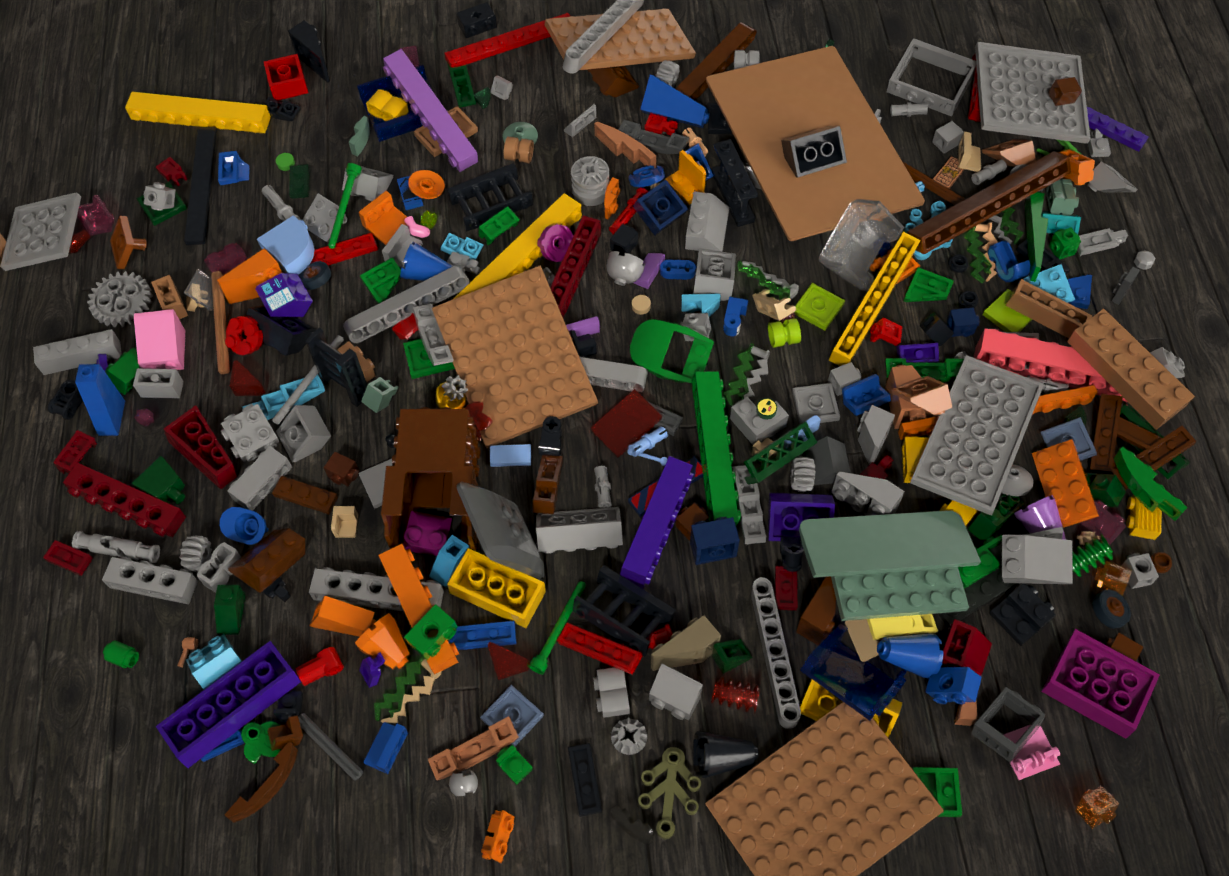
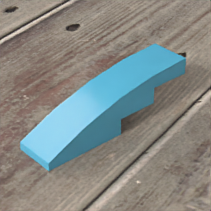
M318 374L293 407L295 405H302L325 391ZM303 379L280 385L279 391L261 396L262 401L252 404L259 405L267 420L272 419Z

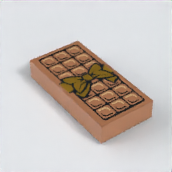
M951 156L933 179L950 189L965 169L958 168V159Z

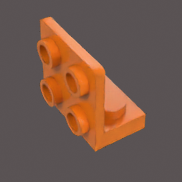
M388 191L383 192L358 212L362 226L385 245L401 224L407 226L404 221L407 216L394 206L392 196Z

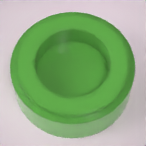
M282 153L276 158V164L282 171H288L295 165L294 158L290 153Z

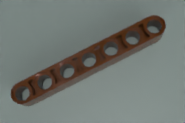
M740 22L678 85L676 90L696 101L709 87L706 77L724 72L734 61L735 50H745L754 40L757 31Z

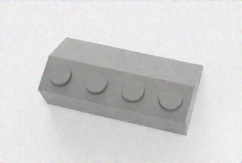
M619 507L554 512V514L536 513L538 552L553 553L555 550L572 552L580 548L594 550L597 547L616 548L618 545H623Z

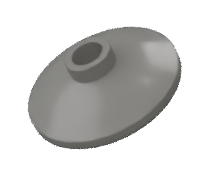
M1012 464L1001 493L1011 496L1027 494L1033 487L1031 474L1023 467Z

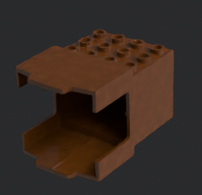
M427 407L400 409V417H396L398 436L394 437L396 455L392 456V466H386L381 510L385 526L384 536L389 548L392 549L403 544L411 511L418 512L420 508H450V516H462L460 540L468 544L471 550L476 551V549H479L480 541L456 486L459 482L478 486L476 477H479L477 459H480L481 449L478 446L474 418L470 417L468 409H451L448 407L441 409H430Z

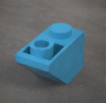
M451 535L440 549L429 577L447 588L450 578L467 549H470V546Z

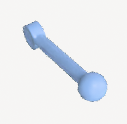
M628 449L627 453L629 455H632L631 453L634 452L635 449L629 451ZM645 453L638 455L660 462L663 466L666 465L668 460L666 457L658 458Z

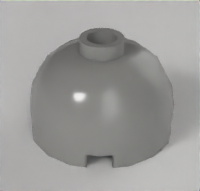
M613 251L609 253L606 267L609 276L615 280L614 283L625 286L626 283H634L641 277L645 264H643V260L628 253L620 256L618 251Z

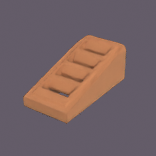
M965 702V704H959L954 724L973 725L977 720V703Z

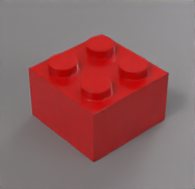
M298 54L264 61L269 87L275 100L308 93Z

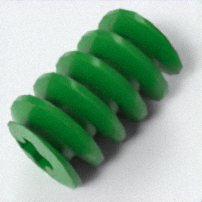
M1100 534L1101 541L1096 538L1092 539L1093 546L1085 542V550L1078 546V554L1072 551V571L1077 576H1082L1081 569L1088 573V565L1096 569V561L1104 565L1105 556L1113 560V551L1102 534Z

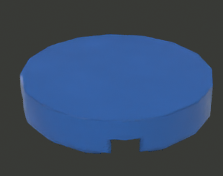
M651 165L636 169L633 175H629L630 185L633 187H646L658 183L665 177L664 169L661 166L654 168Z

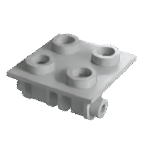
M318 193L302 219L308 227L307 230L328 242L339 206ZM344 215L343 224L348 220L346 215Z

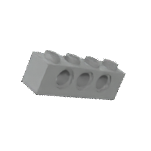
M124 556L121 558H111L102 579L112 589L188 605L198 583L193 573L187 569H180L178 571L173 570V568L167 565H160L159 567L147 561L134 562L132 559ZM175 580L173 584L168 586L169 582Z

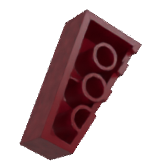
M196 405L164 428L168 442L217 487L222 489L237 477L231 460L219 444Z

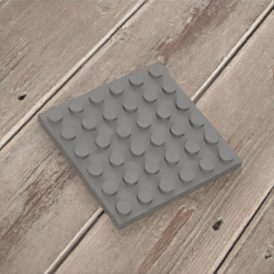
M977 42L975 52L981 130L1088 144L1091 138L1081 56ZM1075 77L1082 89L1076 102L1055 106L1048 93L1055 80Z

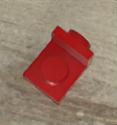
M883 317L871 326L870 341L875 342L878 339H883L897 346L901 343L903 327Z

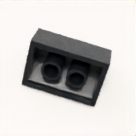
M830 125L781 140L784 158L797 178L847 163L840 126Z
M264 305L249 307L246 315L258 322L257 326L259 330H262L264 344L274 347L280 354L285 356L299 353L306 345L305 341L308 336L316 331L315 328L296 317H271Z

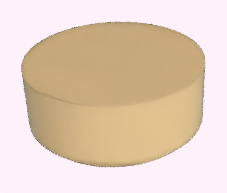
M638 295L633 298L632 310L635 313L642 315L650 311L651 301L647 296Z

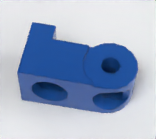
M729 297L723 327L726 335L736 336L739 334L741 326L740 315H746L748 300Z

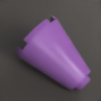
M1053 495L1014 513L1016 519L1030 534L1063 527ZM1063 530L1062 539L1066 540L1065 533Z

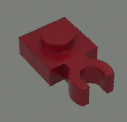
M171 157L156 166L157 171L167 181L172 179L176 186L180 185L178 179L188 180L181 166Z

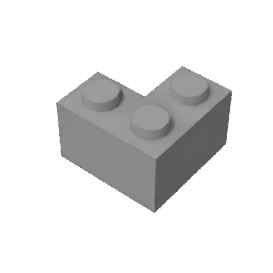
M748 397L731 407L730 419L752 445L758 440L762 443L766 438H770L787 426L789 415L777 401H775L777 404L776 415L768 420L762 419L757 415L756 406Z

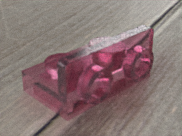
M1097 499L1094 502L1099 516L1080 523L1091 532H1095V535L1099 536V538L1100 534H1102L1110 545L1126 528L1125 520L1117 513L1113 515L1106 510L1108 507Z

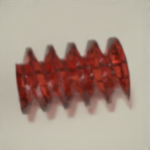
M721 676L718 682L716 681L711 703H714L716 698H718L719 705L722 706L725 700H727L729 708L735 702L737 710H740L742 705H745L746 712H749L751 707H753L755 714L760 694L759 685H756L751 690L750 683H747L742 688L741 681H738L733 686V679L730 678L725 684L724 677Z

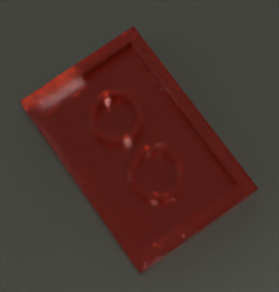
M634 389L590 429L618 458L629 449V445L638 441L662 419V415Z

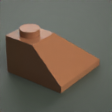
M1013 139L982 149L983 154L998 161L1004 160L1007 165L1012 167L1022 164L1029 165L1036 161L1033 141Z
M929 376L891 389L893 394L933 415L943 414L945 410L952 408L948 384Z

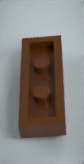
M284 476L280 477L272 492L274 497L329 515L338 499L336 493Z

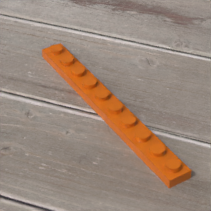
M1095 385L1041 395L1033 414L1037 412L1047 413L1057 408L1067 409L1077 404H1089L1098 391ZM939 416L902 423L898 431L900 440L910 436H931Z

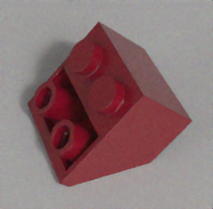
M954 619L948 629L941 649L944 654L941 668L969 667L981 676L992 643L976 627Z

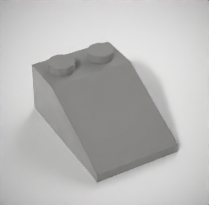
M699 249L693 294H720V301L729 300V297H732L736 254Z
M1002 535L1003 582L1073 584L1072 540L1029 535Z

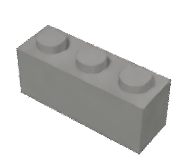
M269 446L259 454L258 459L252 465L245 469L243 475L231 484L227 492L239 505L253 511L276 486L280 477L285 476L292 469L288 458Z

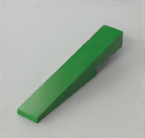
M1040 192L1027 197L1025 202L1028 257L1031 264L1030 281L1033 282L1036 281L1041 269L1048 226V218L1041 217L1045 193Z

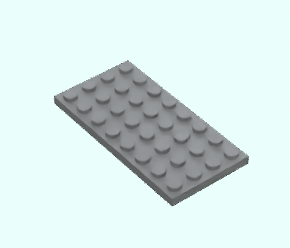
M966 355L950 391L952 408L940 414L910 483L992 516L1044 384Z

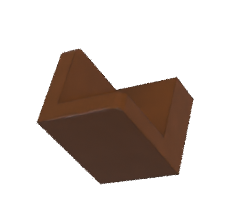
M298 716L289 717L285 725L271 727L267 731L272 751L283 749L289 741L294 746H297L303 738Z

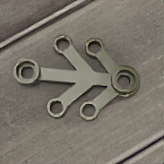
M677 747L666 749L662 755V762L651 771L646 770L641 775L642 783L646 786H651L655 782L656 777L668 770L666 780L648 794H641L638 799L639 806L642 809H648L651 807L652 802L665 793L662 820L656 826L657 835L662 839H670L675 832V825L671 821L674 794L683 804L688 815H695L699 808L697 801L690 799L676 781V773L678 772L687 782V788L691 792H696L701 787L700 779L693 776L684 765L685 755ZM671 755H676L678 757V760L672 762L670 761L669 757ZM649 774L653 779L647 782L644 780L645 775ZM694 780L698 782V786L693 788L689 783ZM642 798H648L650 800L649 804L643 805L641 803ZM694 804L696 809L689 811L687 805ZM663 824H668L670 826V830L664 832L661 829V826Z

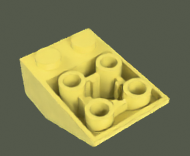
M933 614L867 619L873 640H882L884 637L925 633L934 634L938 632Z

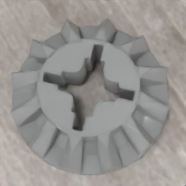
M627 718L622 721L619 720L611 733L612 744L616 750L626 755L640 752L647 742L645 726L638 719ZM624 729L630 733L635 732L633 735L634 743L630 739L623 740L625 737Z

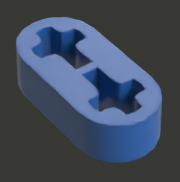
M665 260L660 265V274L666 279L688 280L695 276L696 265L689 260Z

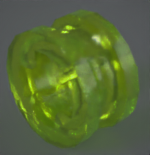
M426 210L422 215L421 225L432 229L436 224L437 214Z

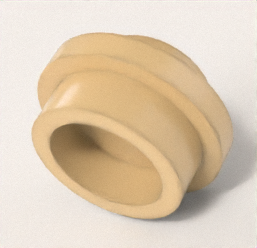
M1085 531L1081 532V536H1077L1080 545H1085V542L1093 545V538L1099 540V536H1095V532Z

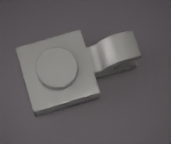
M1095 129V132H1091V139L1088 142L1091 157H1109L1111 150L1108 138H1102L1103 134L1098 129Z
M452 252L447 260L453 267H461L463 272L467 271L477 275L480 267H477L478 261L470 260V257L467 255Z

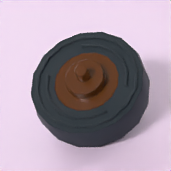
M318 261L309 264L298 276L306 290H313L324 285L329 280L331 270L325 262Z
M1111 589L1103 590L1094 597L1092 602L1093 610L1097 618L1105 626L1115 629L1124 626L1130 621V607L1118 592Z

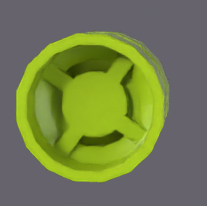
M796 318L784 320V323L780 321L768 323V336L771 346L775 348L784 346L786 342L789 345L801 342V330Z

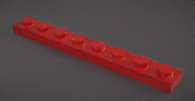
M565 13L553 18H564L571 16L569 15V13ZM544 20L445 52L444 54L449 66L453 68L551 36L545 27Z

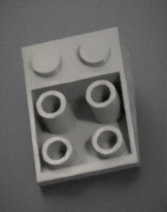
M838 472L831 493L838 500L845 501L851 505L856 512L870 516L894 514L905 491L885 479Z

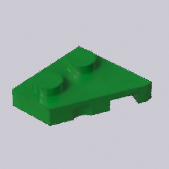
M392 257L361 274L360 279L379 304L387 299L400 280L401 269Z
M918 267L905 295L904 302L946 300L954 280Z
M912 768L944 810L937 817L962 816L958 768Z

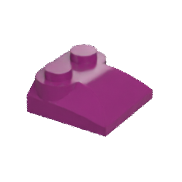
M411 511L404 534L403 546L405 550L410 548L411 552L437 556L448 540L452 518Z

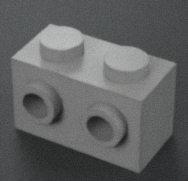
M137 368L133 386L140 397L180 398L184 381L176 369Z

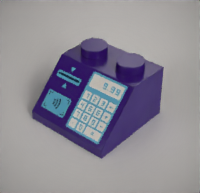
M280 273L255 288L271 317H304L313 301L298 274Z

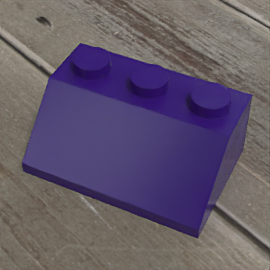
M769 493L768 540L780 541L781 536H800L799 526L804 520L834 518L835 502L833 496Z

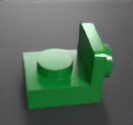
M511 745L509 748H503L497 755V765L516 785L533 770V767L521 756L514 745Z

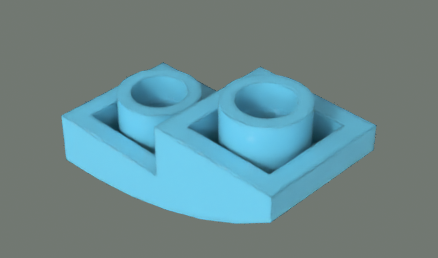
M449 233L441 246V251L450 255L452 252L469 256L470 260H476L483 248V244L468 237L464 240Z

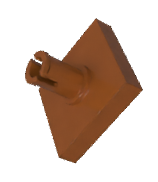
M119 216L110 243L117 269H125L132 250L144 251L147 242L145 238H133L128 217Z

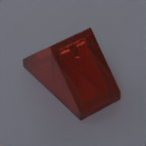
M235 360L230 380V388L234 395H264L266 392L261 383L239 361Z
M489 641L488 648L498 680L529 670L528 659Z

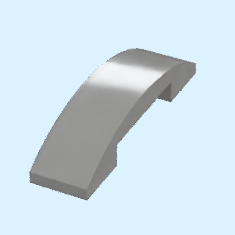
M433 305L413 307L417 327L432 364L436 366L453 362L449 346L445 344L432 311Z

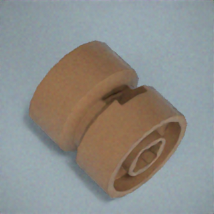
M507 136L504 145V159L511 161L518 159L519 162L530 163L533 157L534 141L529 139L519 141L517 137Z

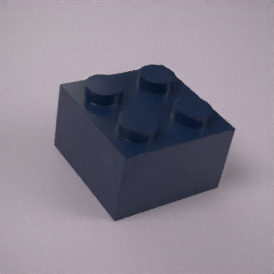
M664 180L643 195L633 205V208L654 236L682 217L688 210L667 180Z
M720 517L715 521H699L691 525L690 545L695 565L737 557L740 540L733 517Z

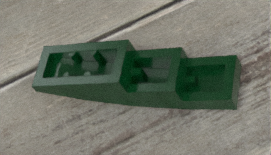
M448 64L458 107L476 105L466 65L451 68Z

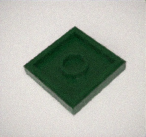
M170 182L165 184V187L174 189ZM176 191L174 207L163 210L151 209V206L144 204V195L136 198L154 226L187 209Z

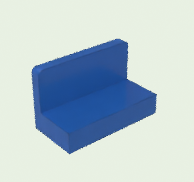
M384 722L364 760V764L388 774L408 735L405 726L400 724L393 726Z

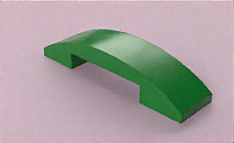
M886 358V377L889 378L892 367L912 365L922 378L929 376L943 383L955 381L964 359H945L944 363H906V358Z

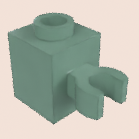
M379 377L367 385L361 402L375 413H378L389 406L392 396L398 390V386L393 387L390 385V380L385 381Z

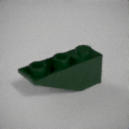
M1003 494L999 497L992 516L981 512L968 530L984 543L988 538L994 536L1025 503L1018 496Z

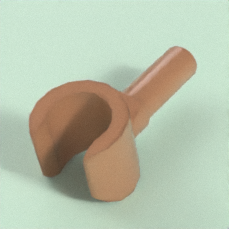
M194 637L183 639V653L177 665L178 667L183 668L189 650L197 649L198 639Z

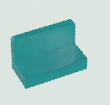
M1042 211L1041 217L1048 218L1046 233L1054 234L1060 229L1072 227L1075 233L1078 234L1081 221L1080 216L1076 214L1063 215L1062 213L1051 214V212Z

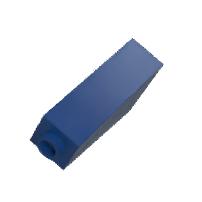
M650 75L640 109L643 113L664 116L669 120L703 128L704 124L708 123L710 114L706 107L657 77Z
M79 364L75 383L99 436H118L125 405L124 398L100 364Z

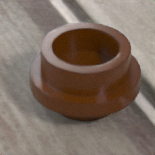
M1157 552L1151 556L1157 573H1166L1171 569L1172 560L1168 554Z

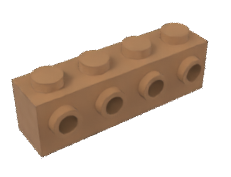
M1022 279L1012 291L1005 305L1067 338H1070L1077 328L1092 318V315Z

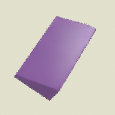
M648 253L643 261V264H645L644 271L634 284L648 289L658 274L661 263L665 261V254Z

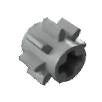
M459 375L454 379L449 376L441 386L445 392L443 395L448 396L450 401L456 397L458 400L464 397L463 393L468 391L465 388L466 380L463 381Z

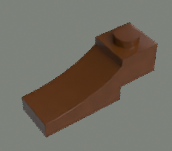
M542 455L533 497L534 513L554 514L563 456Z

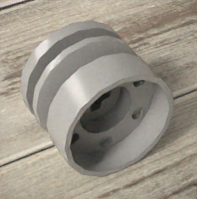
M586 156L573 164L571 168L572 194L575 200L586 206H596L604 202L605 192L610 182L609 167L604 160L595 156Z

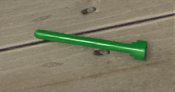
M348 163L345 170L348 177L329 239L328 247L330 249H334L336 246L354 180L360 176L362 170L361 166L354 163Z
M583 581L578 582L540 654L533 657L528 667L532 671L541 675L545 673L548 667L547 658L572 613L574 599L576 596L580 597L586 587Z

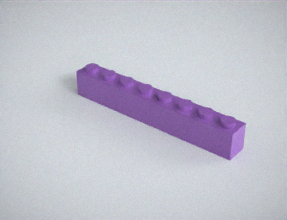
M400 49L383 58L385 74L392 78L395 88L401 90L403 99L406 102L409 101L413 113L419 115L424 128L427 127L429 129L432 139L434 141L437 140L442 153L448 155L450 164L456 167L459 172L478 162L476 150L403 50Z

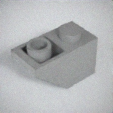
M1163 347L1150 352L1175 378L1185 377L1183 371L1185 365L1181 358H1177L1171 351L1169 352Z

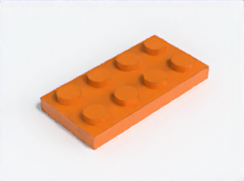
M1072 439L1032 453L1045 496H1054L1063 528L1099 516L1075 443Z

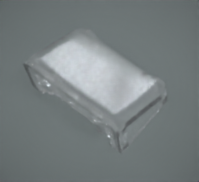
M856 199L849 204L822 250L819 261L826 268L858 289L868 291L873 284L874 277L867 271L883 243L896 241L904 226L880 201Z

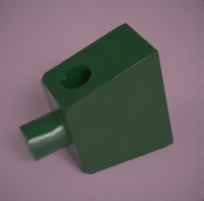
M162 456L132 482L136 489L166 503L172 500L179 504L185 498V494L181 492L185 484Z

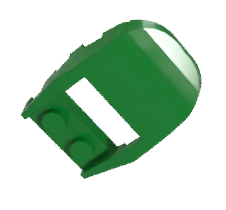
M651 319L643 322L636 329L630 345V356L634 364L645 368L658 378L680 383H691L695 372L705 371L715 341L681 324ZM674 331L694 337L682 375L661 368Z

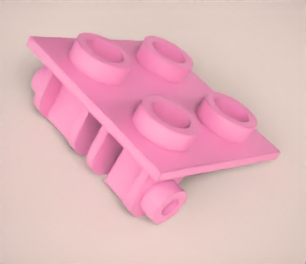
M1030 725L1004 734V736L1016 744ZM1040 726L1010 764L1018 780L1060 765L1057 756H1060V752L1057 747L1050 745Z

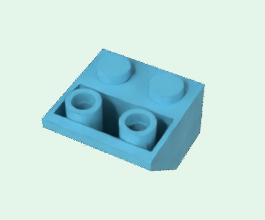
M224 634L212 638L207 646L201 650L193 651L189 658L186 659L191 673L204 690L242 662Z

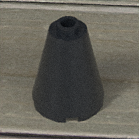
M697 731L695 735H698V739H693L692 754L694 766L698 765L700 771L696 772L698 778H707L753 765L758 758L757 746H754L752 741L705 731Z

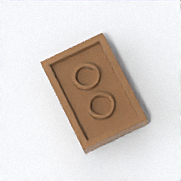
M458 106L447 111L466 138L478 132V127ZM422 126L414 131L415 137L434 157L442 153L437 140L434 141L427 127L424 128Z

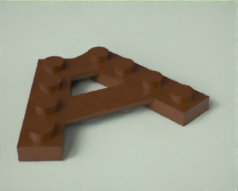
M1101 394L1094 439L1097 455L1091 459L1090 472L1116 475L1124 489H1128L1114 460L1117 437L1144 450L1136 457L1144 464L1149 465L1153 471L1196 444V440L1183 426L1161 438L1121 418L1120 412L1123 397Z

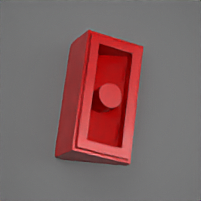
M413 313L392 328L399 339H408L418 330Z

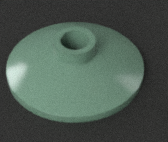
M515 122L504 130L503 141L505 143L507 136L517 137L519 141L522 139L533 140L535 144L538 139V132L530 123Z

